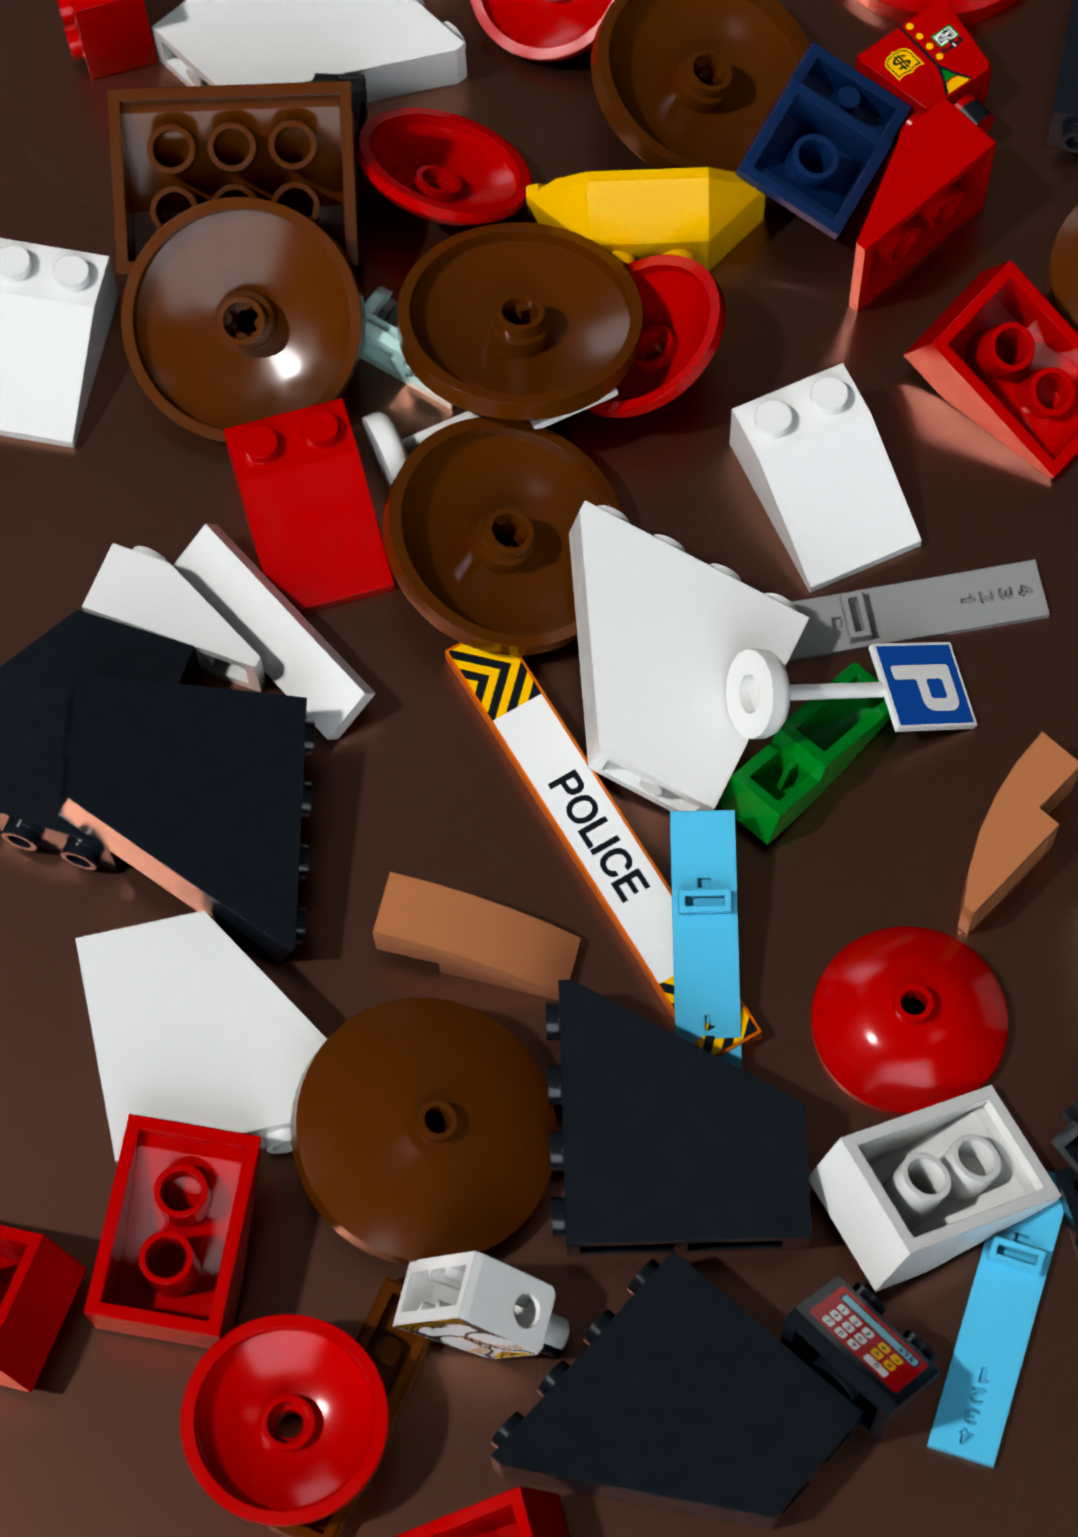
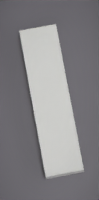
M205 523L173 564V567L261 657L264 672L287 696L307 698L306 717L315 721V727L327 740L339 739L376 693L217 524Z

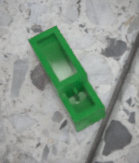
M854 661L830 683L879 682V680ZM884 697L807 701L786 719L781 729L774 734L772 741L731 776L720 806L725 810H735V819L768 845L828 788L890 719V714Z

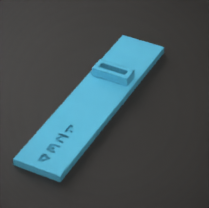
M735 810L670 811L675 1035L692 1044H697L695 1040L702 1039V1036H715V1039L741 1038ZM705 1023H710L715 1028L705 1030ZM741 1044L719 1058L742 1070Z
M1047 1171L1052 1181L1056 1185L1055 1173ZM1060 1198L1048 1207L985 1240L926 1447L991 1468L994 1467L1064 1214Z

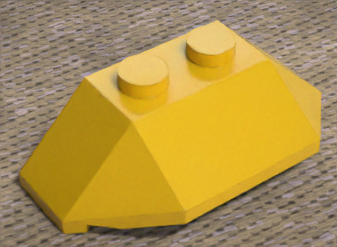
M711 167L586 171L554 179L546 185L536 183L526 186L528 223L550 225L582 235L605 248L623 266L650 256L679 255L698 262L709 272L764 220L765 194L739 178L735 172Z

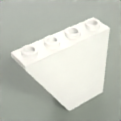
M186 0L152 26L159 61L186 86L312 82L313 78H315V73L364 75L366 81L365 90H367L366 103L459 84L467 77L465 52L467 45L464 37L453 24L448 21L442 23L426 9L423 0Z
M585 500L569 532L588 768L669 811L714 810L749 741V738L742 737L734 728L728 714L726 680L730 665L741 651L758 648L773 652L785 667L810 617L798 612L796 606L787 598L775 593H762L741 582L740 577L730 568L716 563L706 564L685 553L683 546L676 540L661 534L651 535L630 524L628 518L619 510L606 505L595 506Z
M204 910L75 938L113 1152L117 1165L129 1114L262 1136V1149L266 1148L268 1153L281 1154L293 1151L291 1144V1116L296 1090L307 1065L327 1038Z

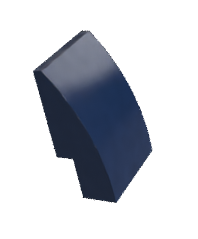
M813 42L798 61L744 154L735 174L836 240L891 148L892 140L912 106Z

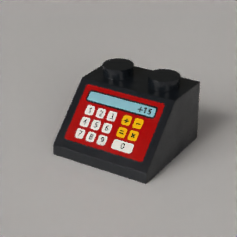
M837 1276L796 1306L785 1317L780 1342L864 1412L860 1426L880 1444L935 1386L940 1370L933 1364L937 1358L932 1349L918 1335L910 1330L900 1334L882 1317L886 1310L870 1290L860 1283H855L850 1287L841 1277Z

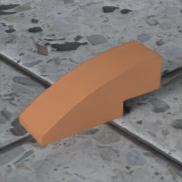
M1043 731L1010 771L995 795L979 831L962 892L958 928L966 935L985 918L1052 848L1059 823L1048 814L1074 789L1078 777V760Z
M393 872L389 873L373 928L375 946L378 950L437 963L441 973L559 1000L558 980H572L581 946L580 937L510 907L436 883Z

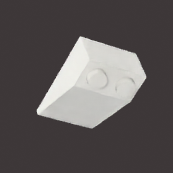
M0 238V436L75 448L119 296L109 256Z
M843 363L732 409L729 444L810 593L921 546V537L872 414Z
M992 1085L841 1137L809 1175L811 1186L875 1292L932 1270L1048 1207L1062 1196Z

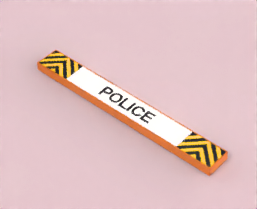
M460 642L445 650L446 661L675 1021L672 890L597 773L588 768V759L521 656L485 652ZM740 998L741 1037L715 1039V1036H702V1039H694L697 1043L694 1045L720 1057L740 1044L741 1048L744 1049L762 1038V1030ZM705 1023V1030L715 1028L710 1023Z

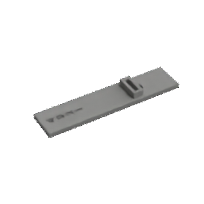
M1036 559L792 601L798 612L810 618L787 663L869 649L868 647L871 644L906 643L1049 618L1050 613Z

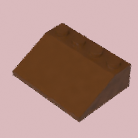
M351 81L107 89L117 274L130 273L144 245L155 232L173 217L198 204L228 197H254L275 201L304 213L330 233L341 246L352 266L362 265L360 202Z

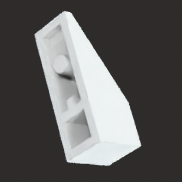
M112 543L82 605L83 611L192 645L195 648L201 672L262 693L266 685V678L261 657L173 565L167 562L161 554L150 548L135 546L132 550Z

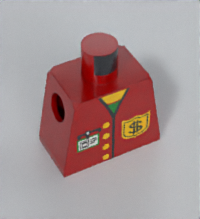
M937 0L863 51L856 58L855 70L912 106L901 127L914 113L919 110L927 112L944 97L985 133L988 132L995 121V116L982 104L988 95L992 72L990 62L945 0Z

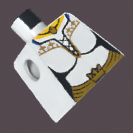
M476 1250L417 1259V1261L410 1262L393 1326L491 1359L538 1355L539 1352L554 1357L562 1351L569 1336L568 1320L552 1313L556 1297L552 1285Z

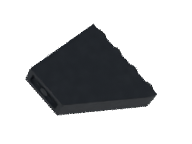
M76 610L0 667V833H2L1 836L4 840L25 850L35 851L40 845L61 852L60 855L64 860L83 869L95 870L98 865L118 871L122 861L120 857L58 815L66 691L76 672L196 685L201 669L195 648L192 645Z
M76 672L66 691L58 815L197 912L204 910L219 927L268 961L282 962L296 948V944L303 943L307 926V910L305 905H297L298 882L305 881L307 877L310 848L308 843L300 842L301 819L309 817L313 795L312 782L303 780L304 757H311L315 742V721L313 719H306L307 698Z
M558 980L559 1001H546L547 1041L560 1040L561 1065H548L549 1106L562 1105L563 1131H549L551 1171H564L565 1197H551L552 1238H566L567 1257L671 1254L673 1250L676 1253L808 1250L812 1239L805 1103L574 980Z
M673 1250L661 1265L652 1259L638 1272L627 1288V1291L633 1296L616 1315L608 1309L595 1320L582 1339L588 1347L571 1366L562 1360L547 1374L537 1389L542 1399L526 1417L517 1411L499 1428L491 1440V1444L497 1448L491 1455L493 1469L505 1479L772 1530L859 1428L864 1412Z

